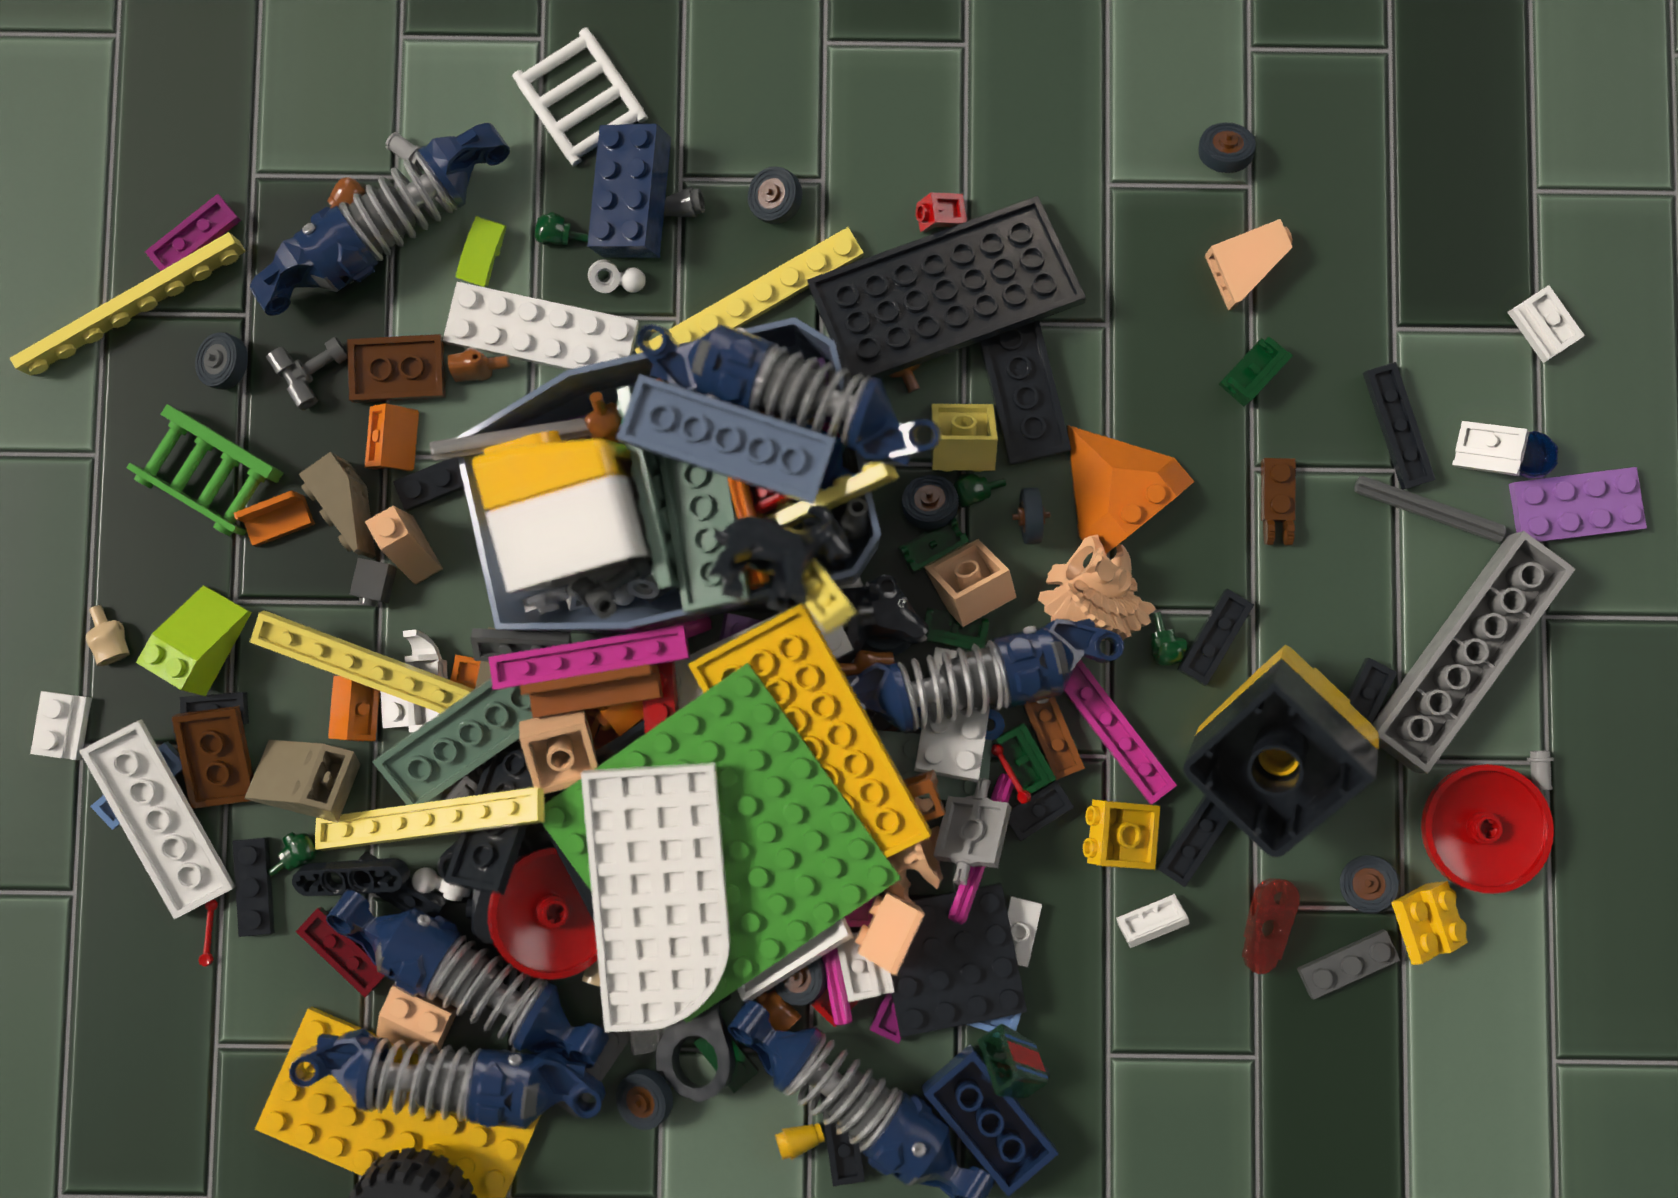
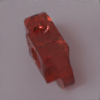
M1265 879V881L1257 885L1254 891L1243 936L1246 939L1242 957L1247 968L1256 974L1269 973L1273 967L1276 968L1278 959H1282L1299 907L1300 895L1298 889L1293 883L1285 879ZM1282 892L1280 902L1277 904L1274 896ZM1272 920L1274 930L1270 935L1264 936L1262 926L1266 921Z

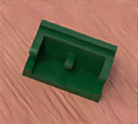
M1269 336L1265 340L1261 338L1219 385L1244 407L1254 399L1293 355Z
M954 518L944 527L928 530L899 546L898 550L911 574L914 575L925 569L928 565L966 546L969 540L966 534L961 532L958 521Z
M927 607L924 621L929 626V635L924 642L953 648L960 647L967 651H972L973 644L978 645L979 648H984L989 628V619L979 618L962 627L949 611Z
M1025 723L1019 724L1000 735L997 739L992 740L993 745L999 744L1003 747V755L1023 790H1027L1031 794L1056 780L1055 775Z

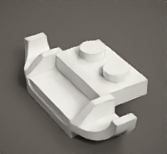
M419 630L403 631V637L410 642L412 648V655L404 656L405 663L448 679L447 661L442 659L434 641ZM380 691L383 728L409 726V732H414L439 714L433 710Z

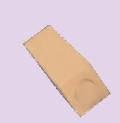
M1281 219L1215 244L1205 254L1228 311L1234 309L1292 248V235L1289 229L1283 226Z
M391 506L365 521L380 550L414 584H418L443 570L413 515L395 506Z

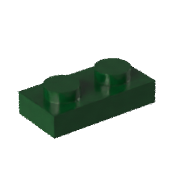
M729 1033L734 1048L736 1068L728 1087L735 1093L758 1074L759 1069ZM698 1037L694 1041L695 1046L717 1071V1055L713 1046L706 1039Z

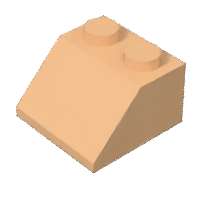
M979 539L925 567L926 573L945 607L962 627L1017 598L1010 570Z
M585 710L532 718L519 722V739L533 786L544 789V794L566 789L581 779V773L584 770H594L598 767Z
M885 890L882 897L876 895L869 910L873 917L868 927L862 925L855 943L859 944L858 954L889 973L896 975L924 916V912L920 906Z
M395 983L392 985L380 1011L376 1036L383 1039L387 1038L393 1044L403 1040L408 1048L418 1041L424 1050L427 1046L434 1043L440 1052L456 1017L457 1008L451 1004L449 1007L443 1008V1000L438 997L431 1001L427 997L424 998L420 995L411 997L397 989ZM415 1048V1050L413 1051L416 1054H418L417 1048Z

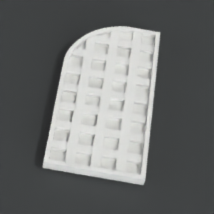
M716 762L584 770L581 773L604 1031H640L664 1028L686 1018L708 999L721 979L730 953L731 940Z

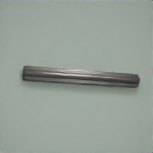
M1360 476L1354 486L1357 494L1496 543L1501 542L1506 534L1505 526L1365 476Z

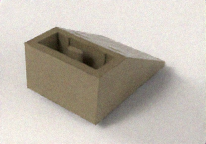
M329 452L299 473L304 481L301 487L312 501L317 499L323 508L319 511L321 516L331 527L333 525L336 526L341 533L338 539L348 552L353 550L357 555L373 558L376 556L374 539L365 521L371 518L367 486L350 462Z
M269 740L245 799L338 823L361 764L354 751L322 743Z

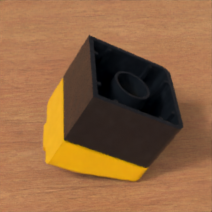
M1284 645L1198 727L1183 770L1186 777L1267 855L1281 857L1376 779L1379 734L1374 726L1350 704V700L1316 667L1313 669L1292 648Z

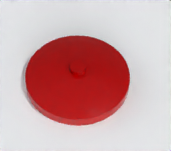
M1477 764L1455 770L1434 787L1423 809L1421 833L1427 855L1444 877L1454 884L1471 891L1496 894L1517 889L1539 873L1551 852L1554 825L1551 810L1545 797L1527 777L1504 766Z
M555 847L537 849L518 858L515 861L504 895L492 893L489 901L488 926L491 938L498 952L514 968L535 978L562 979L586 970L598 960L595 923Z

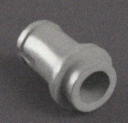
M398 132L392 133L386 141V148L401 159L410 160L418 169L422 167L415 158V152H419L418 149L421 146L413 145Z
M1530 751V757H1527V761H1530L1531 781L1539 790H1552L1551 761H1554V757L1550 756V751Z

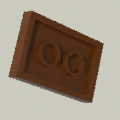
M441 334L347 339L349 401L352 403L446 398L444 342Z
M240 706L180 713L172 716L188 798L192 809L250 801L246 800L245 796L254 775Z

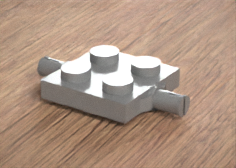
M979 778L973 796L963 798L948 796L945 815L942 819L933 856L938 861L957 864L953 882L958 885H967L970 867L985 866L998 868L1012 807L1008 802L992 801L987 798L991 781L983 778V780Z

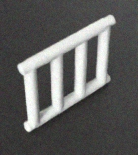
M587 27L579 32L580 37L524 73L518 70L512 75L518 87L572 166L578 165L581 162L580 157L598 146L599 130L574 147L564 132L618 97L622 98L630 111L608 125L633 124L636 121L643 123L648 119L644 109ZM588 48L596 62L540 97L531 84L532 82L580 51ZM604 72L613 86L556 122L548 107Z

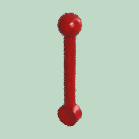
M994 744L991 747V752L999 758L1016 788L1018 801L1021 804L1030 802L1031 794L1027 790H1023L1003 755V747L999 744Z
M215 899L205 903V908L208 911L204 951L199 957V963L202 966H208L214 960L210 949L214 911L218 907V902Z

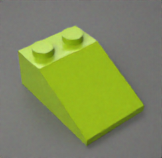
M203 585L151 634L136 663L180 690L206 696L252 612Z

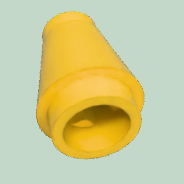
M819 1123L782 1128V1132L775 1134L782 1160L790 1158L792 1161L820 1143L825 1142Z

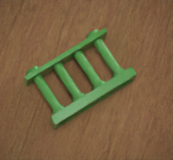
M167 404L160 415L170 420L168 424L170 429L146 467L142 468L129 463L126 468L136 474L134 480L150 489L155 485L215 521L216 523L213 527L223 534L231 536L232 533L244 536L247 530L235 524L236 519L233 513L245 508L260 482L264 483L266 479L278 483L283 472L179 409ZM187 432H190L197 436L194 441L197 444L170 485L157 477L156 474L181 435L185 436ZM215 447L223 452L220 457L223 460L198 500H195L182 491L207 451H212ZM242 463L250 468L247 472L249 477L225 515L222 516L210 509L209 505L234 466L238 467Z

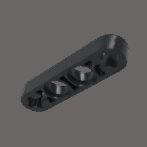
M396 858L305 864L293 875L292 885L299 894L309 897L343 895L348 890L358 892L359 894L394 892L400 889L409 879L410 871L403 861ZM359 870L366 872L370 876V883L363 881L359 877ZM330 873H337L342 878L343 884L334 882Z

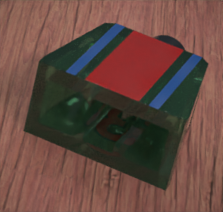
M1004 1024L998 1025L978 1039L996 1095L1024 1099L1048 1083L1050 1077L1049 1068L1043 1065L1037 1046L1032 1040Z

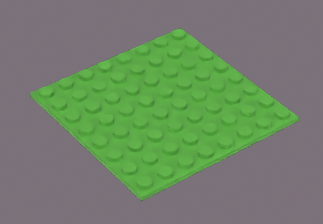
M749 663L740 667L594 769L716 762L731 940L730 953L716 988L696 1011L684 1018L686 1023L901 879L898 872L888 858L885 857L871 834L865 829L859 817L853 812L849 803L844 799L837 786L834 785L832 779L822 768V765L815 758V755L805 741L802 740L800 734L797 733L793 724L783 713V710L776 703V700L766 689ZM579 779L544 804V822L541 823L592 892L582 779Z

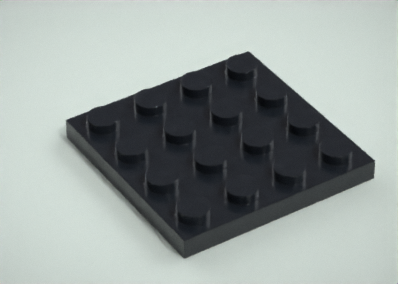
M1002 883L978 887L967 920L963 924H958L948 918L957 891L912 900L915 905L921 907L924 916L897 974H891L894 987L892 997L900 1037L1027 1012Z

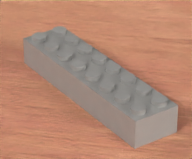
M1525 531L1508 535L1375 717L1372 725L1379 734L1378 746L1414 773L1428 774L1573 574L1575 568Z

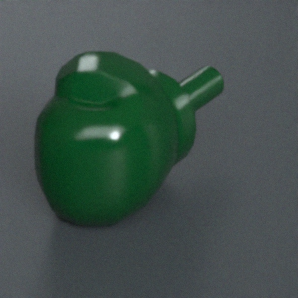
M553 212L538 217L535 226V238L537 242L544 245L552 243L567 246L568 238L588 242L589 234L570 231L571 223H564V217Z
M964 473L959 475L953 485L958 494L959 506L968 508L974 503L990 498V490L1006 486V480L1003 478L988 483L985 477L979 478L975 474Z
M1156 612L1153 615L1158 632L1151 635L1154 660L1161 666L1180 663L1183 659V654L1188 651L1187 641L1183 638L1175 637L1173 629L1165 630L1161 612Z
M291 832L283 837L285 848L278 853L281 861L268 870L270 876H275L285 867L287 870L293 871L311 862L316 857L315 843L307 833L296 835Z

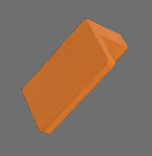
M387 403L370 406L365 468L375 470L384 468L403 471L414 470L419 419L418 410Z
M295 491L283 493L233 513L236 520L244 522L251 544L255 547L315 524L305 496Z
M334 676L329 739L376 741L380 691L341 676Z

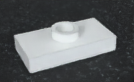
M1175 894L1116 918L1118 926L1130 948L1189 924L1188 916Z
M1010 896L1007 913L1018 965L1028 967L1042 904Z

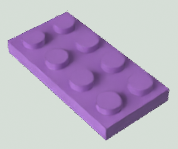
M1637 467L1519 481L1509 484L1516 533L1525 531L1538 542L1647 528Z

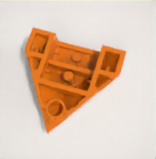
M1067 425V434L1071 446L1070 462L1074 500L1077 509L1078 536L1083 541L1084 538L1098 534L1106 554L1194 483V480L1174 457Z

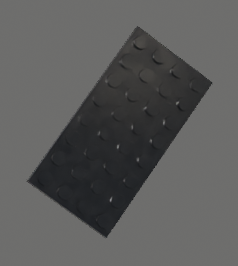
M1038 196L807 279L809 290L827 334L831 340L835 341L841 368L848 369L851 380L861 373L864 378L870 376L871 378L880 379L1082 305L1086 300V296Z

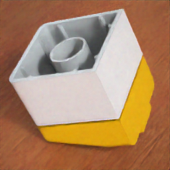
M552 430L531 434L483 449V455L473 458V469L484 509L490 510V512H486L507 592L558 588L568 585V579L628 566L627 558L645 557L647 561L653 560L651 550L645 542L646 525L644 517L638 508V499L640 498L638 487L631 475V466L633 464L630 451L625 444L603 439L562 442L559 431Z

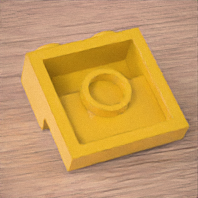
M1092 799V806L1087 808L1085 814L1086 822L1090 825L1089 838H1086L1083 843V853L1087 857V863L1098 866L1155 870L1160 806Z
M1448 881L1426 883L1391 902L1412 965L1424 964L1439 954L1452 953L1468 943L1466 938L1467 926L1459 916L1456 907L1457 895L1449 886Z

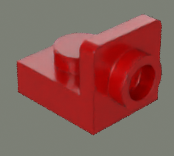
M931 192L917 202L916 219L919 222L920 232H928L933 227H953L967 222L963 194Z

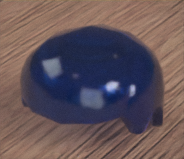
M1532 431L1529 432L1519 476L1527 479L1542 478L1557 466L1558 446L1546 434Z

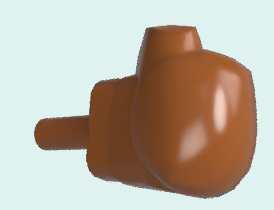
M344 177L336 183L327 201L331 205L330 208L336 205L339 206L341 202H346L350 205L354 202V193L363 196L366 191L355 179Z

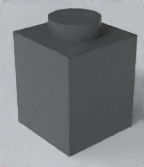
M358 558L349 595L360 597L358 603L378 607V602L389 603L397 567L387 563Z

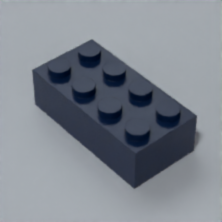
M658 124L599 126L587 247L603 258H660L671 137Z
M971 1044L922 1085L923 1093L1008 1197L1058 1155L1051 1140Z

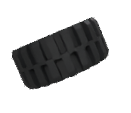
M403 1148L401 1152L393 1150L386 1153L384 1157L376 1159L363 1174L348 1198H477L476 1194H471L474 1188L468 1178H463L462 1174L464 1172L458 1165L453 1167L449 1164L447 1157L443 1155L437 1157L432 1155L433 1151L427 1149L416 1152V1148Z

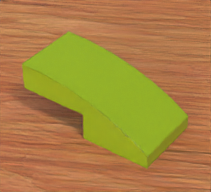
M480 216L475 217L461 254L455 278L482 287L489 285L495 256L500 255L506 225Z

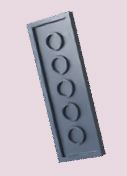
M640 374L617 435L619 442L814 505L835 444V438Z

